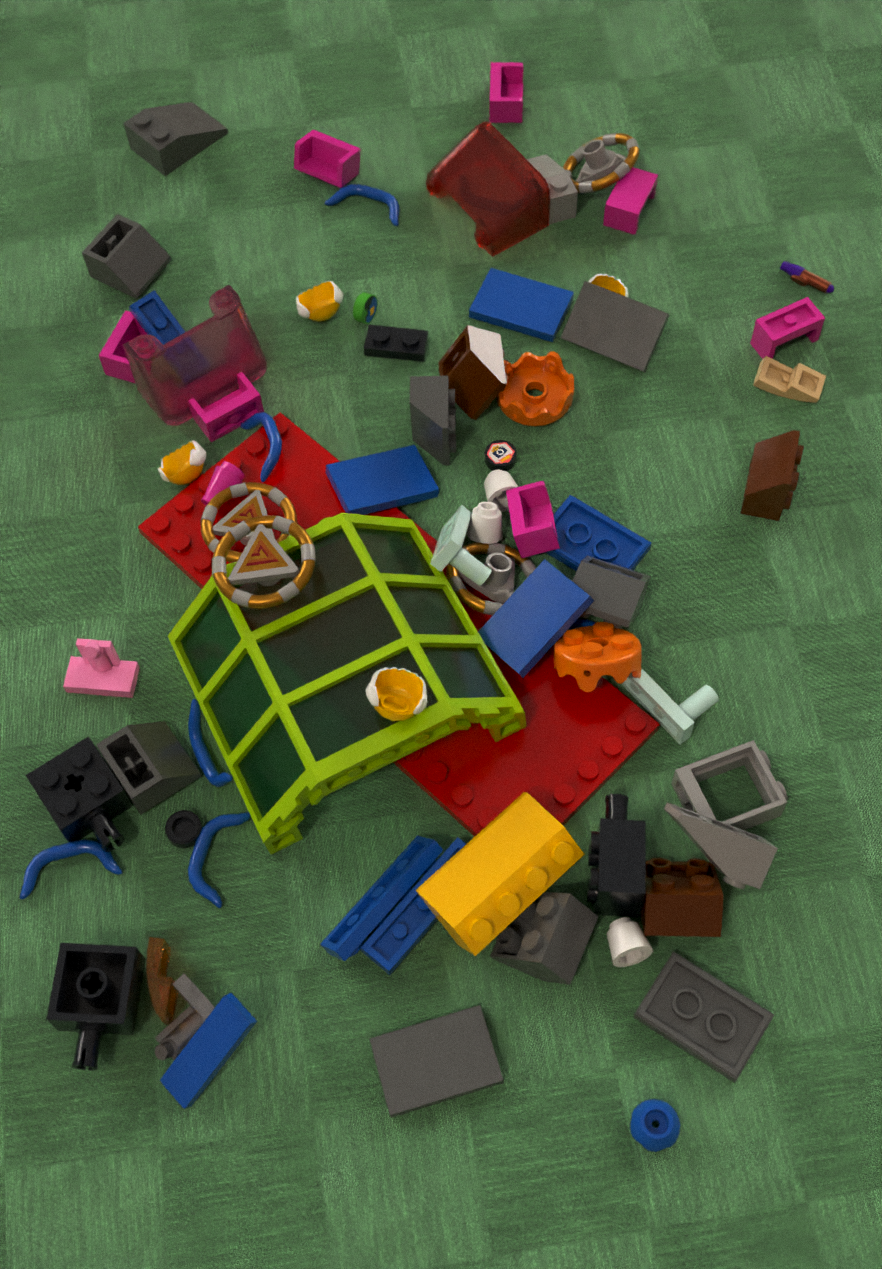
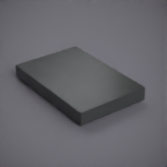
M584 281L561 338L645 373L670 315L659 309Z
M673 951L633 1018L735 1083L774 1014Z
M481 1005L369 1038L390 1118L504 1083Z

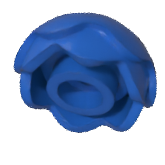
M650 1099L640 1103L633 1110L630 1131L632 1137L646 1150L657 1152L675 1144L680 1132V1120L671 1105L662 1100ZM653 1121H657L659 1123L658 1128H654L652 1126Z

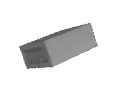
M754 740L676 769L671 783L684 809L716 820L698 782L744 765L765 805L723 821V823L742 830L781 816L788 799L783 784L780 781H776L770 771L771 764L767 754L763 750L759 751Z

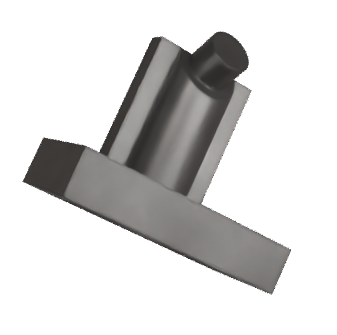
M185 973L173 983V986L190 1006L155 1037L159 1042V1045L155 1048V1055L159 1060H165L170 1057L175 1060L215 1008Z

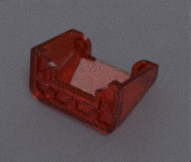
M488 121L476 125L427 173L425 183L429 193L439 199H442L448 193L476 222V232L474 233L476 243L480 248H485L492 257L549 226L550 189L545 178Z

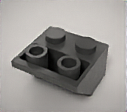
M119 214L82 251L91 278L136 299L171 261L170 255L141 224Z
M410 376L412 440L442 465L448 466L450 465V453H456L455 389H449L448 376Z
M587 555L581 560L572 581L589 594L594 601L580 617L589 618L592 615L603 619V622L612 623L614 628L622 629L623 626L629 627L640 612L651 576Z
M165 721L127 725L96 744L107 765L140 815L201 777V773Z
M544 892L497 936L496 944L490 957L542 981L570 985L598 916L571 894Z

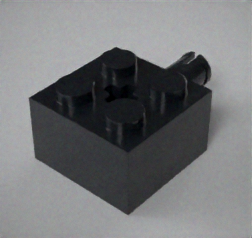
M89 736L26 775L68 842L79 841L93 832L105 852L115 850L108 839L109 836L113 838L118 847L122 845L125 838L119 832L112 819L133 805Z
M610 794L605 797V819L600 818L598 831H591L588 849L590 878L588 879L587 902H594V913L596 915L639 917L645 897L646 821L628 820V797L622 794Z
M60 943L46 1020L58 1031L79 1033L74 1062H72L73 1068L86 1070V1067H89V1071L98 1069L97 1063L102 1036L106 1034L134 1035L146 961L137 947Z

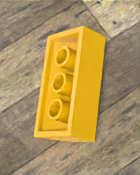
M524 792L415 891L458 946L476 956L585 854L566 828L531 795Z

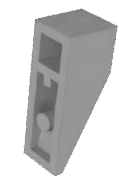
M548 155L520 161V167L533 193L536 194V199L548 223L553 224L575 218L578 191L568 172Z
M666 803L664 810L710 863L725 875L723 880L726 883L740 889H744L746 885L758 889L761 888L777 852V847L759 835L671 803Z

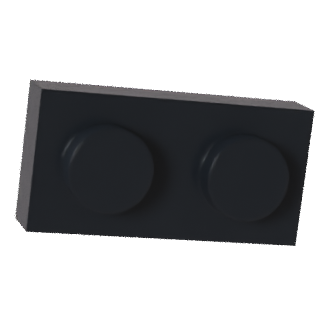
M369 325L364 344V356L424 362L429 339L428 331Z

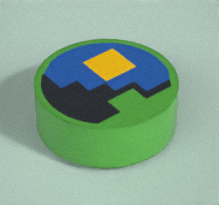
M362 292L358 295L353 306V317L357 322L369 324L373 320L378 306L375 295L367 292Z

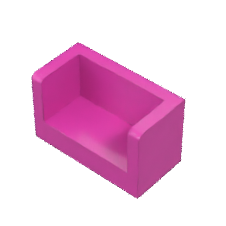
M491 62L489 123H522L523 63Z
M313 129L295 143L294 169L342 188L359 174L361 149Z
M633 167L629 173L617 181L605 204L603 225L635 235L638 230L639 216L647 199H653L656 194L658 175Z
M806 297L756 319L750 344L762 359L765 356L773 359L776 346L803 334L812 343L818 341L825 317L813 302Z
M125 310L98 356L105 375L138 384L158 348L133 314Z
M243 372L236 374L240 389L203 409L194 397L188 400L193 419L211 443L241 427V424L254 414L264 412L260 394Z
M539 481L506 490L513 537L521 558L559 549L552 504L545 482Z

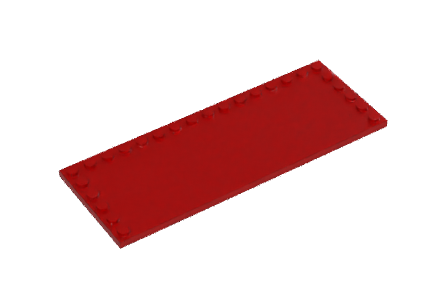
M281 412L273 417L281 435L282 451L276 466L265 482L261 481L260 475L262 466L269 454L270 442L264 426H262L138 526L140 534L201 589L212 576V558L214 554L208 549L201 534L200 520L206 506L201 502V499L205 495L216 466H221L223 461L235 465L245 474L242 480L243 483L256 482L267 484L279 489L288 496L296 511L297 524L304 530L317 525L324 518L345 513L325 473L326 465L340 461ZM249 495L230 499L224 503L217 512L213 526ZM262 496L268 515L285 518L281 507L268 497ZM396 507L365 514L410 519ZM415 523L430 551L434 554L438 541ZM272 528L275 540H277L281 535V531ZM215 535V537H216L219 541H220L221 538L223 537V536ZM360 537L380 573L431 576L414 545L389 556L384 539ZM344 538L315 552L316 564L311 579L298 595L286 603L262 609L238 605L251 632L367 577L368 575L348 539ZM239 540L234 543L230 550L243 552L246 545H243ZM301 559L294 562L299 571L302 565ZM447 566L442 570L445 576ZM295 577L282 578L271 586H263L258 582H254L239 589L254 595H267L277 592L293 581ZM463 582L467 590L474 596L482 600L495 602ZM387 586L414 634L465 635L439 589ZM372 588L260 643L307 684L402 638L377 591L375 588ZM221 599V601L218 604L228 613L227 608L223 600ZM460 601L477 631L493 616L478 612ZM554 645L524 678L487 646L525 711L527 727L495 742L489 729H483L481 723H470L471 727L468 730H457L393 763L474 837L524 792L531 795L564 826L659 730L660 724L603 677L598 680L597 686L592 692L581 690L577 680L570 674L560 677L557 669H554ZM422 647L450 698L501 697L473 648ZM409 649L317 694L366 738L398 722L381 717L366 696V688L377 670L384 667L389 669L396 667L398 670L405 668L411 673H417L418 677H422L426 684L427 706L425 708L438 702Z

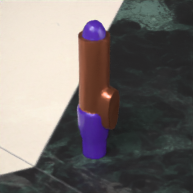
M785 260L783 261L780 270L790 275L791 280L801 286L808 284L824 293H832L834 291V286L831 282L806 270L804 267Z

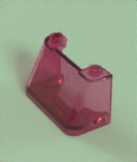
M230 285L221 288L211 295L209 306L214 314L213 317L163 345L152 335H140L123 344L138 392L160 419L168 425H180L193 418L188 400L194 397L203 409L240 389L236 374L243 372L252 383L262 377L267 370L265 355L240 297Z

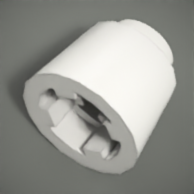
M499 469L494 470L487 475L484 481L487 502L495 503L501 512L509 510L506 490L518 487L509 472Z
M480 502L472 510L466 532L469 539L483 544L497 543L502 540V512L495 503Z
M624 917L613 921L609 925L610 930L607 932V939L614 966H632L642 962L652 954L653 948L637 922Z

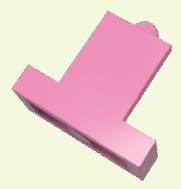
M77 638L76 646L82 657H70L63 685L67 693L133 698L140 669L136 661L120 660L111 641Z

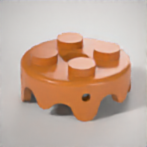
M550 351L546 356H536L530 352H525L513 364L504 360L508 381L505 389L496 397L500 409L508 418L522 425L544 426L554 423L568 412L573 401L574 376L565 370L558 353ZM537 389L542 394L540 396H531L527 392Z
M597 622L593 626L567 630L554 644V669H557L560 677L572 675L577 680L580 689L584 692H592L596 688L598 680L604 675H611L618 684L625 682L631 672L633 677H641L642 645L640 640L634 634L624 629L614 628L612 623Z

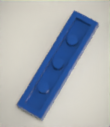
M417 835L320 943L326 952L344 962L349 957L354 956L361 949L365 938L373 929L378 928L387 918L388 912L395 904L403 900L412 890V885L418 878L434 865L436 858L443 851L439 844L433 839Z
M456 838L361 946V951L389 975L392 974L437 922L436 916L415 890L466 845L460 838Z

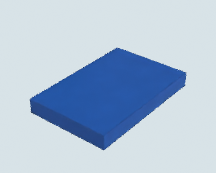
M490 268L469 309V317L553 342L573 301L574 292Z
M415 445L326 465L325 473L345 513L365 515L436 498L439 494V488Z
M569 495L553 514L560 548L545 553L577 571L581 560L587 555L634 570L651 549V542L574 496Z
M544 559L478 633L484 643L524 678L594 600Z

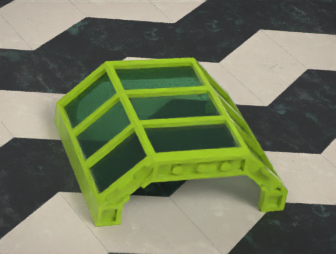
M340 513L334 517L324 518L317 525L305 530L315 546L316 564L311 579L298 595L278 606L262 609L247 608L233 603L225 597L211 576L168 635L182 669L270 855L303 839L298 825L304 819L301 812L309 803L317 805L324 796L457 730H468L471 727L470 723H481L483 729H489L495 742L527 727L525 711L443 571L440 572L430 564L433 554L412 519ZM289 535L285 540L278 542V544L300 571L302 565L301 547L297 540ZM231 562L226 565L227 578L237 562ZM295 577L282 578L271 586H263L258 582L233 586L254 595H267L277 592L293 581ZM384 667L389 669L396 667L398 670L405 668L411 673H417L418 677H422L426 684L427 706L421 713L415 714L412 718L404 721H390L381 717L369 702L365 692L374 673Z

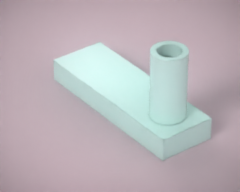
M461 505L443 526L430 564L441 572L449 563L475 584L481 586L487 580L492 570L462 548L472 512Z
M642 668L640 678L633 677L631 672L625 682L622 683L625 689L679 745L691 737L695 723L694 720L719 701L718 695L709 685H704L680 705H677Z

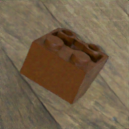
M467 325L438 362L440 376H448L449 389H455V403L470 419L477 420L507 385L508 376L505 373L501 334Z
M792 430L755 443L740 514L779 521L782 510H789L799 477L797 467L800 465L804 449L803 445H798L800 431Z
M653 858L646 861L645 897L641 907L644 936L721 937L724 895L715 867L710 862L699 858L689 859L686 862H674L665 858Z

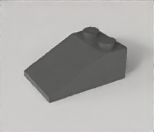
M193 102L145 108L123 123L130 149L164 176H167L228 133V129Z

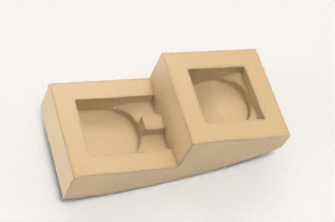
M765 356L760 362L753 386L785 398L816 403L820 398L826 376L801 363H798L792 369Z

